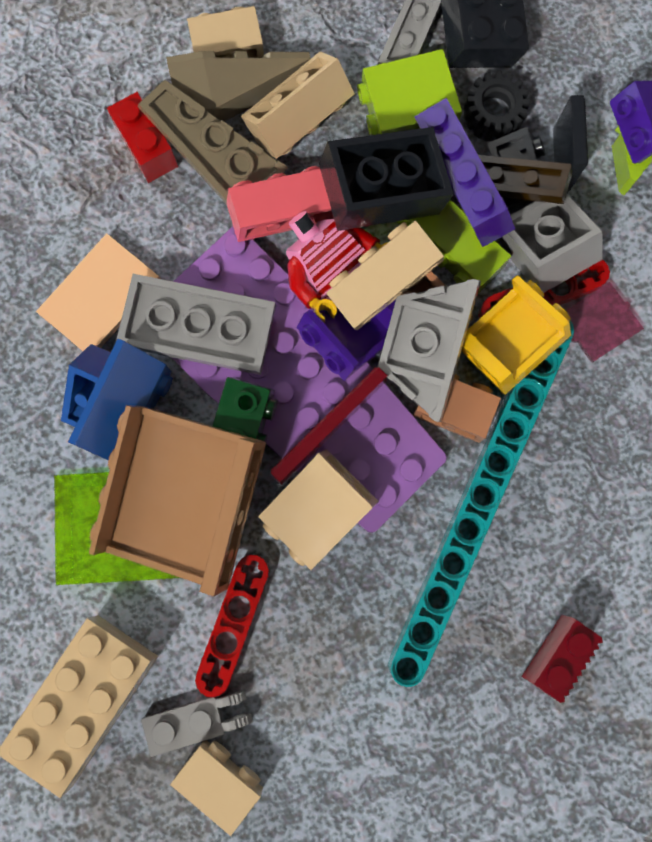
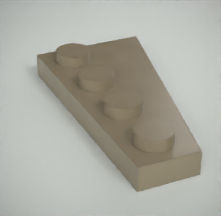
M166 80L161 82L138 104V108L225 203H227L228 188L233 187L236 183L247 180L253 183L264 181L270 176L283 173L289 168L279 160L276 161L263 151L264 149L252 141L249 142L235 132L234 128L226 122L220 121L211 115L202 105Z

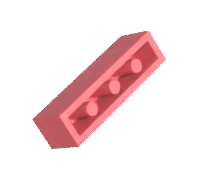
M318 166L308 167L301 173L292 175L284 173L275 174L267 180L254 183L249 180L241 181L228 188L226 204L238 242L291 231L292 228L289 226V222L303 211H307L315 224L321 220L334 219L321 170Z

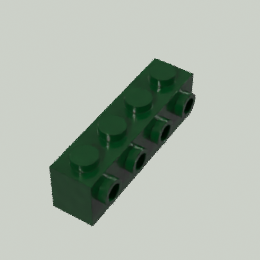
M227 377L213 427L266 442L267 435L263 434L266 419L272 421L278 404V399L273 398L275 390L238 378Z

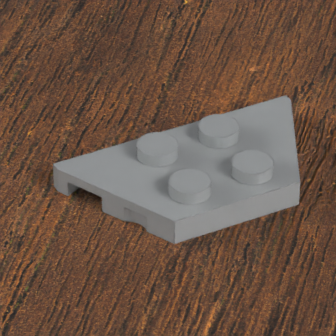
M471 279L467 280V282L435 287L419 293L413 292L400 295L396 298L378 367L388 376L387 378L397 384L406 396L414 400L436 422H442L479 291L480 280Z

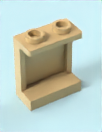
M326 449L318 453L258 517L264 522L263 528L274 539H280L290 549L289 554L294 561L301 566L306 565L312 570L379 501Z

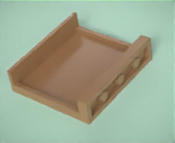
M126 405L125 411L121 414L117 424L119 434L116 446L108 460L110 470L107 482L99 495V504L101 506L98 518L90 531V541L92 542L89 554L97 555L106 552L201 585L199 592L211 596H216L228 590L266 442L145 406Z

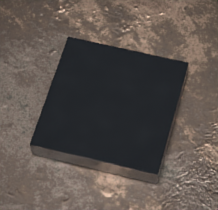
M584 95L570 96L553 128L554 162L572 164L573 173L567 194L588 165Z

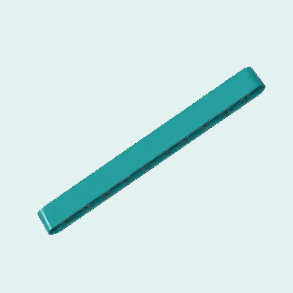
M569 320L571 336L543 360L547 369L546 373H539L533 369L507 393L389 657V672L395 682L401 686L412 687L421 682L428 669L573 338L574 326L571 320ZM518 390H525L531 394L533 400L531 406L523 405L519 401ZM504 422H512L517 426L519 432L517 439H512L505 435L503 431ZM491 454H497L504 460L502 472H495L490 468L488 459ZM477 486L486 488L490 494V500L486 506L479 505L474 500L473 493ZM463 519L470 520L475 526V535L470 540L464 539L459 534L458 527ZM451 552L458 555L461 561L460 569L454 574H449L443 566L445 556ZM434 587H441L446 593L445 603L439 608H433L428 603V593ZM419 622H427L431 627L430 637L424 642H417L412 637V630ZM410 657L415 660V671L410 676H400L396 671L397 663L402 658Z

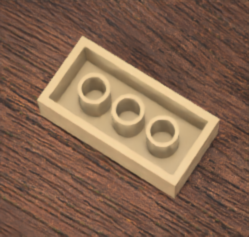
M99 615L87 618L0 746V757L61 798L74 786L159 656Z

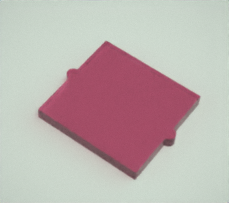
M610 282L566 310L574 326L572 342L579 344L591 363L644 329L629 309L630 303L624 302Z

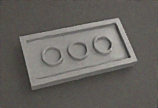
M132 274L117 339H121L143 352L261 375L276 303Z

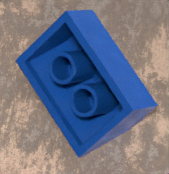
M117 339L68 443L109 460L111 452L115 449L119 434L117 429L118 420L125 411L126 405L145 406L154 409L160 396L165 397L171 387L173 378L170 374L172 371L165 363L131 344Z

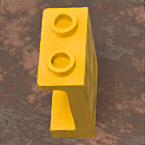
M518 275L511 280L513 289L467 330L461 351L505 395L571 336L569 323L571 318L569 314L559 304L555 303L553 306L543 298L544 293L532 280L526 283Z

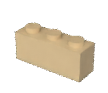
M319 52L241 117L258 146L264 149V152L277 159L290 152L294 144L306 134L315 131L319 127V123L331 113L339 111L355 93L338 58Z
M416 220L409 226L405 222L400 224L387 236L390 241L380 250L376 246L371 248L359 258L358 261L361 264L350 274L347 270L343 271L329 283L332 289L326 294L355 330L360 329L395 301L397 296L402 295L444 261V255Z

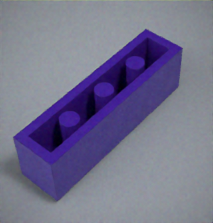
M447 98L416 115L415 119L420 129L434 128L452 190L482 247L515 230L508 208Z

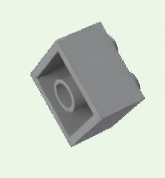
M567 194L564 204L535 201L512 214L511 219L515 230L501 237L502 248L511 255V261L527 280H532L536 283L543 293L603 260V231Z

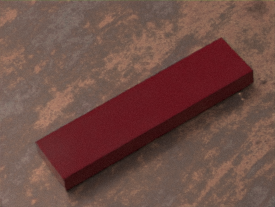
M375 367L271 470L273 477L281 485L288 480L385 384L388 376L379 367Z

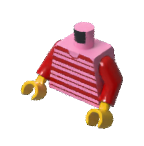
M303 211L289 222V226L299 238L286 251L289 259L287 264L289 287L306 308H312L314 313L325 323V318L319 311H327L332 318L335 317L337 312L336 305L326 294L332 289L329 283L343 271L347 270L350 274L361 265L358 261L359 258L375 246L380 250L388 242L381 245L380 239L360 227L337 231L334 219L321 220L315 224L307 211Z

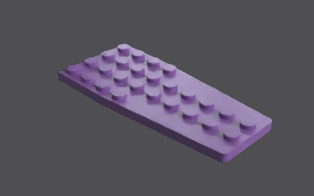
M233 226L173 281L276 303L261 375L171 358L218 404L227 377L238 378L274 389L273 398L278 399V404L272 421L266 419L263 434L267 435L266 445L282 459L373 370L366 363L345 381L338 374L329 370L324 358L314 347L304 342L300 331L296 328L303 314L309 309L291 291L288 274L253 239L238 242ZM384 384L297 472L300 473L318 453L327 449L379 501L357 523L367 532L373 533L445 463L446 454L389 387Z

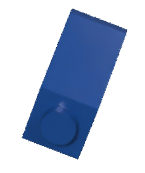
M90 344L69 364L61 415L62 422L73 427L76 426L111 352Z

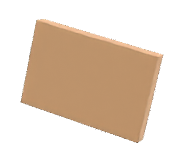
M106 233L36 312L82 351L90 344L102 348L120 327L132 274L161 278Z

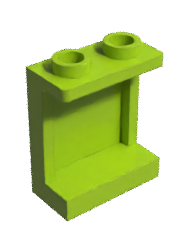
M443 49L363 68L362 83L357 84V91L361 105L366 104L369 115H366V123L370 135L420 129L415 116L447 98L460 121L462 109Z

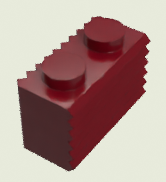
M561 615L521 677L559 703L565 702L564 696H569V689H574L573 683L578 682L577 676H582L581 670L586 669L585 663H590V657L595 656L594 650H598V644L603 643L602 637L575 618Z

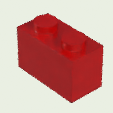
M135 92L106 109L147 182L150 183L174 170L178 165L164 135L138 108V104L142 99L138 92Z

